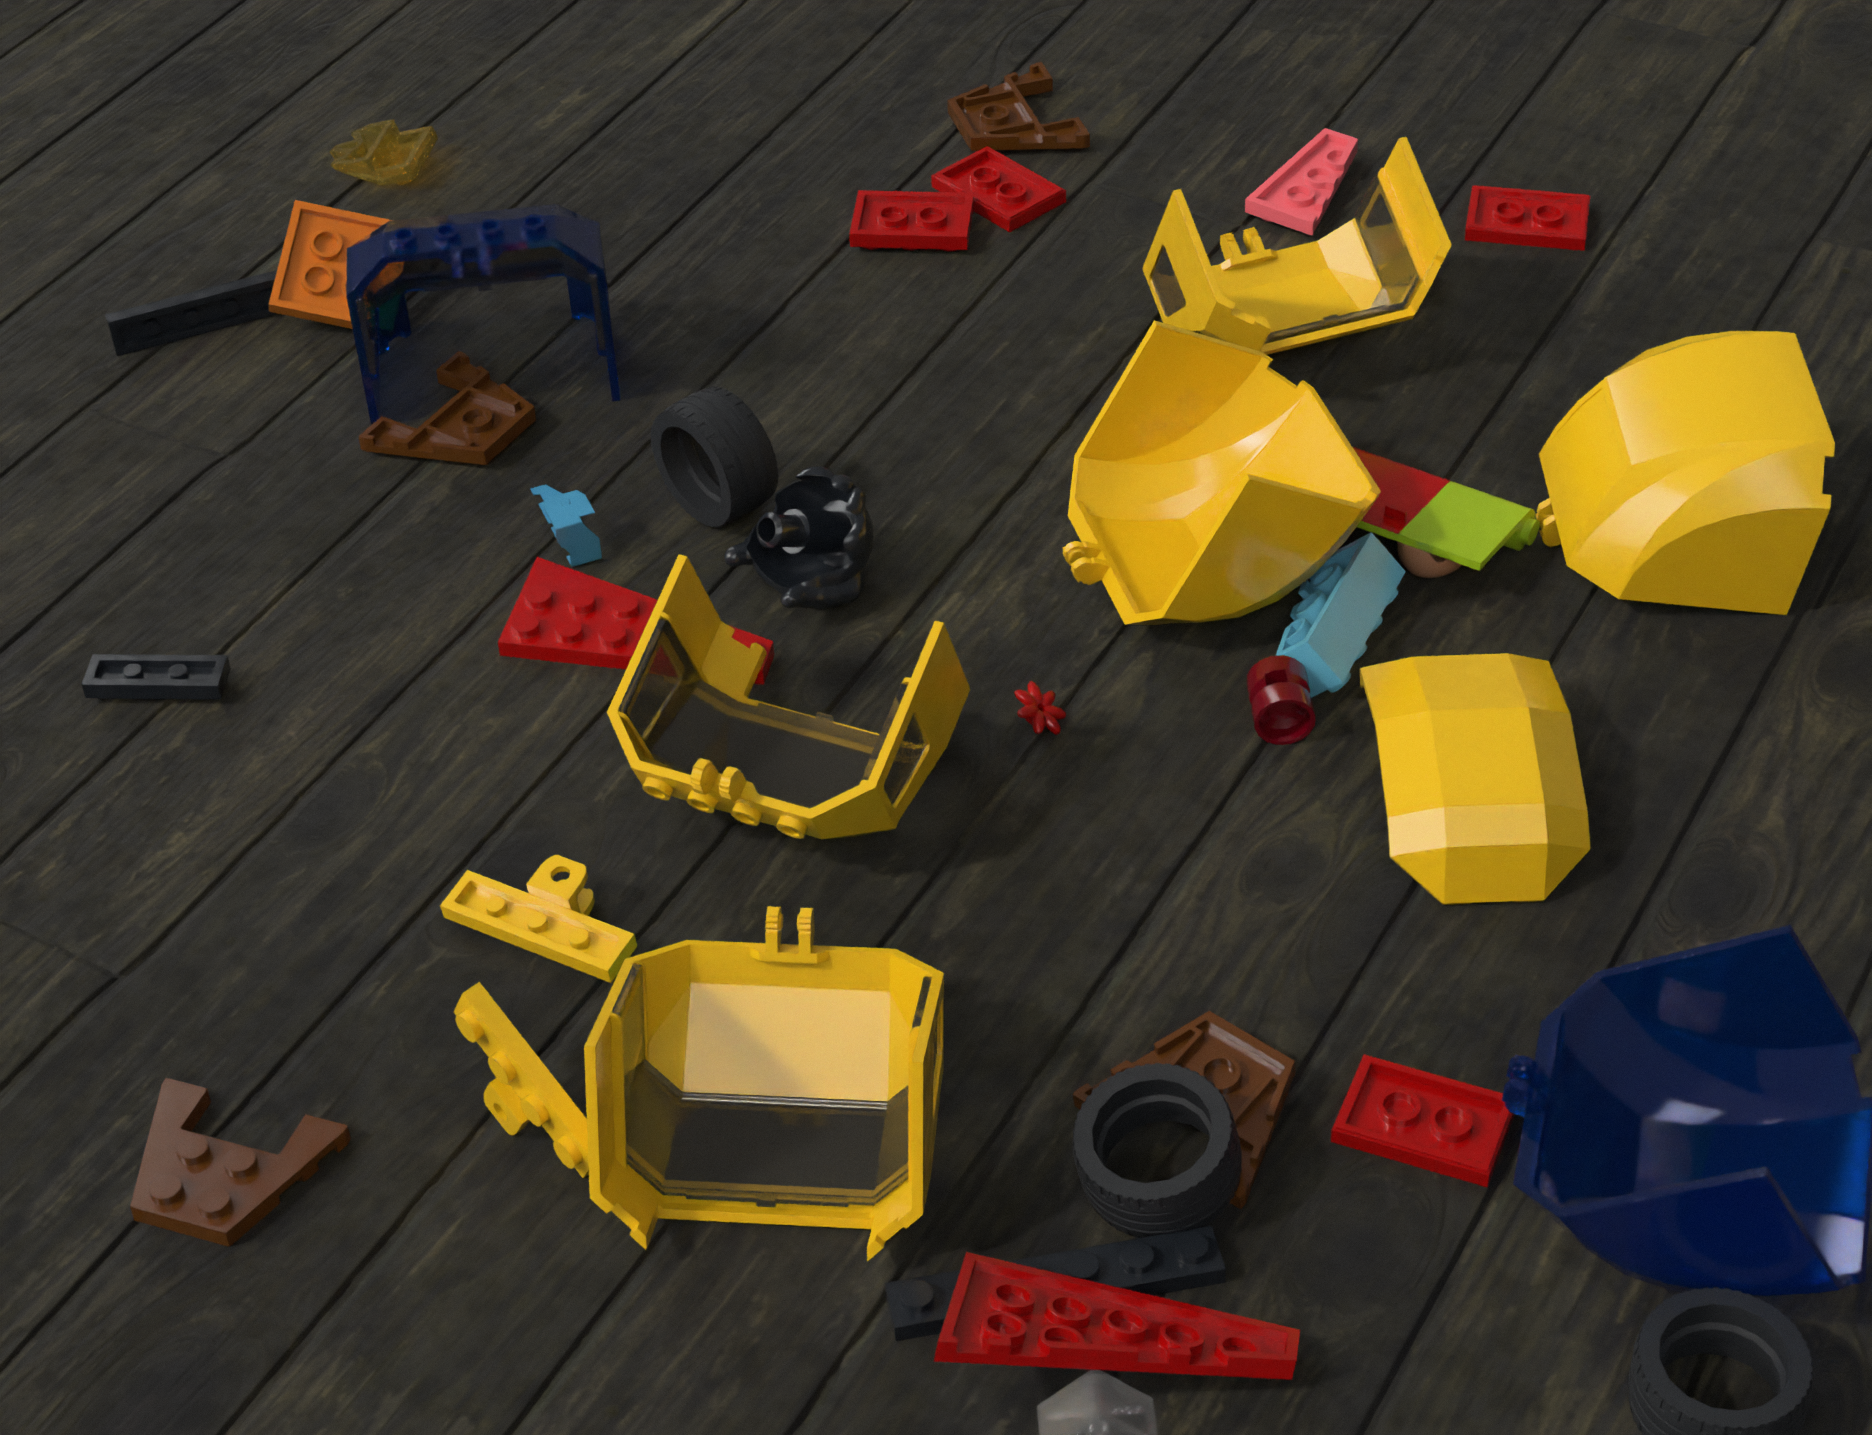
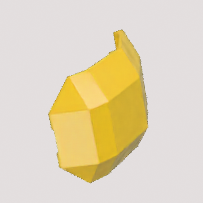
M1509 653L1417 656L1360 668V686L1365 689L1376 730L1387 814L1390 858L1442 905L1479 902L1544 901L1591 849L1588 810L1571 714L1549 661Z

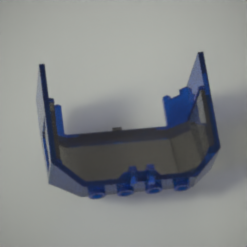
M557 204L388 221L347 248L346 297L371 425L380 418V355L389 350L388 343L400 335L407 338L412 334L406 299L407 292L419 290L427 292L478 286L479 291L493 290L494 284L546 279V277L554 276L567 277L572 318L579 320L584 316L594 321L598 354L607 357L612 402L620 401L614 330L600 223Z

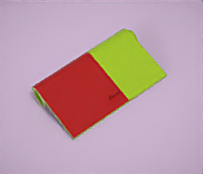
M1353 447L1381 490L1371 508L1357 525L1358 528L1478 571L1484 567L1502 546L1520 551L1525 545L1530 546L1535 541L1540 521L1535 519L1534 509Z

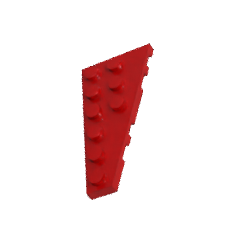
M536 557L498 640L500 656L626 670L658 600ZM730 626L735 629L732 635L733 639L748 648L753 643H758L765 648L767 655L754 683L764 685L775 655L773 641ZM654 648L644 672L669 674Z
M966 1252L937 1342L934 1362L1292 1380L1297 1361L1300 1330Z

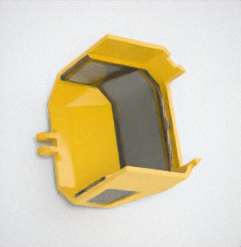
M1402 137L1398 139L1385 166L1375 174L1355 213L1354 219L1318 241L1276 251L1272 249L1265 250L1255 227L1243 230V242L1248 253L1245 255L1241 254L1232 232L1220 235V245L1225 261L1218 265L1211 266L1182 190H1173L1142 269L1163 323L1269 355L1413 319L1452 244L1407 137Z
M679 554L607 711L628 762L643 785L642 789L657 799L669 800L672 796L686 800L690 806L702 812L713 813L715 809L731 813L735 819L748 825L757 826L760 822L774 825L780 832L797 839H802L805 835L819 839L855 837L896 829L903 813L947 748L970 692L969 684L945 624L934 621L911 678L906 677L903 679L880 734L834 722L833 716L817 712L815 717L749 699L748 696L767 652L758 643H753L748 648L732 638L735 629L721 621L687 556Z
M767 906L765 921L766 943L685 940L624 959L584 1045L590 1199L606 1214L612 1211L631 1229L630 1236L645 1250H647L658 1219L871 1229L867 1245L868 1262L884 1248L885 1242L903 1227L907 1229L924 1212L931 1179L943 1075L944 973L898 949L813 945L815 933L814 908H800V913L797 916L799 945L781 944L783 914L781 913V907Z

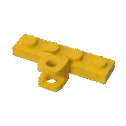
M560 855L549 857L539 866L526 884L529 893L467 870L440 905L443 916L446 919L610 983L617 976L624 959L629 958L637 947L634 933L588 916L594 906L595 898L591 889L583 888L588 879L586 866ZM559 872H568L570 874L566 880L563 879L558 882L552 880L554 875Z
M478 982L462 993L455 1007L454 1014L456 1015V1024L463 1036L472 1043L477 1042L489 1057V1067L496 1077L489 1082L484 1091L485 1105L509 1135H515L521 1131L529 1121L538 1127L542 1125L553 1139L554 1150L562 1163L570 1169L575 1168L581 1177L585 1178L589 1175L586 1117L486 989Z

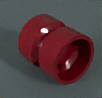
M1280 655L1262 659L1251 667L1247 674V690L1249 701L1252 705L1251 712L1254 728L1258 736L1268 743L1285 745L1300 741L1309 735L1315 726L1316 716L1310 696L1308 676L1303 664L1295 658Z

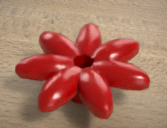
M1030 681L1027 685L1028 692L1021 689L1014 692L1016 698L1025 705L1017 711V715L1032 724L1036 734H1041L1046 726L1052 733L1058 735L1061 728L1057 720L1064 719L1066 712L1060 707L1052 705L1056 696L1055 692L1050 690L1042 695L1039 686L1033 681Z

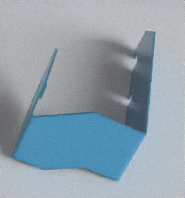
M546 484L530 489L533 495H541L544 502L538 505L548 524H553L554 527H551L557 539V543L560 544L561 548L570 553L566 558L571 567L602 559L599 537L588 529L580 519L582 516L595 513L585 494L578 490L563 494Z

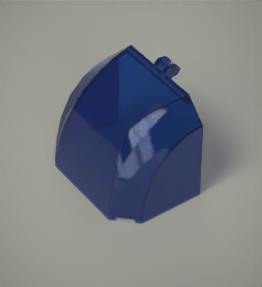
M1782 926L1597 971L1541 1021L1535 1060L1528 1056L1517 1054L1509 1060L1506 1077L1510 1079L1504 1086L1502 1101L1505 1102L1509 1112L1525 1117L1513 1185L1583 1247L1626 1276L1673 1292L1682 1293L1696 1288L1698 1290L1706 1287L1708 1289L1718 1287L1719 1289L1738 1290L1745 1294H1751L1753 1297L1835 1291L1843 1289L1845 1286L1863 1283L1866 1280L1872 1190V1097L1862 1098L1851 1056L1862 1053L1858 1036L1792 926Z

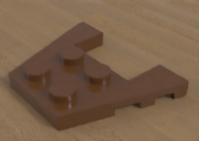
M1042 62L1030 65V72L1019 77L1016 72L1004 76V83L989 89V86L984 84L947 100L948 114L971 151H979L986 146L994 150L1090 147V133L1079 117L1040 124L1024 96L1053 91L1052 76Z
M458 351L436 369L439 384L459 390L460 392L421 426L413 428L381 416L358 437L361 450L366 452L487 465L536 421L535 407L506 384L498 385L490 379L489 371L481 365L474 367L470 364L469 356L464 352Z
M1208 1011L1154 1043V1050L1133 1063L1125 1060L1110 1069L1111 1076H1114L1118 1072H1123L1127 1068H1134L1137 1065L1143 1066L1149 1063L1180 1065L1182 1068L1186 1067L1191 1071L1198 1072L1201 1076L1203 1075L1220 1090L1234 1116L1242 1152L1240 1182L1230 1203L1242 1209L1247 1202L1295 1076V1061L1213 1012ZM1101 1082L1093 1087L1087 1083L1078 1088L1073 1093L1075 1107L1081 1110L1082 1103H1085L1087 1096H1090L1092 1091L1099 1087Z
M165 1078L161 1085L130 1204L134 1221L230 1247L281 1203L279 1195L297 1180L307 1181L319 1170L318 1162L333 1149L339 1153L348 1145L351 1140L348 1125L305 1114L281 1153L276 1155L192 1132L211 1103L208 1089Z

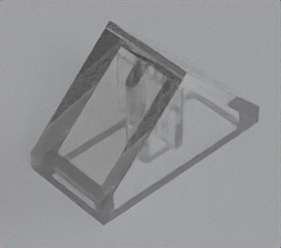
M1101 1370L1088 1371L1037 1405L1039 1435H1157L1153 1398Z

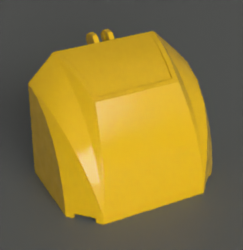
M1155 320L1074 455L1068 517L1081 542L1073 541L1062 547L1063 556L1069 566H1071V571L1078 582L1082 581L1083 584L1091 585L1102 580L1125 625L1199 623L1238 618L1279 601L1313 576L1345 543L1371 508L1381 490L1314 387L1304 380L1296 386L1271 369L1269 366L1273 359L1263 352Z
M1728 331L1688 336L1648 349L1605 377L1569 410L1556 425L1539 453L1550 497L1538 504L1537 513L1535 514L1536 520L1540 521L1541 530L1539 532L1543 543L1550 548L1561 544L1568 567L1617 599L1787 615L1830 511L1831 495L1822 494L1825 458L1834 457L1835 450L1832 433L1796 334L1779 331Z

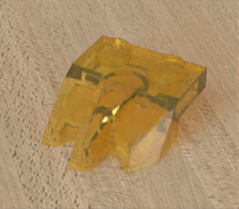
M394 119L371 123L351 132V136L355 140L337 144L329 151L335 159L330 165L333 169L375 184L397 183L398 185H404L417 177L438 137L433 126L400 132Z

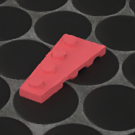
M1324 128L1245 199V212L1260 217L1264 221L1274 222L1313 236L1357 153L1358 139Z

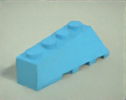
M1372 532L1337 550L1310 577V582L1307 580L1302 583L1298 594L1303 600L1292 608L1290 616L1294 622L1285 628L1275 656L1284 655L1292 657L1303 664L1308 676L1311 698L1326 690L1330 693L1336 692L1351 678L1349 671L1352 665L1364 654L1367 649L1365 643L1368 637L1383 621L1381 614L1385 607L1398 595L1396 588L1406 571Z

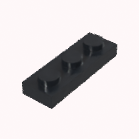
M93 654L82 682V688L85 698L221 699L231 668L227 655Z

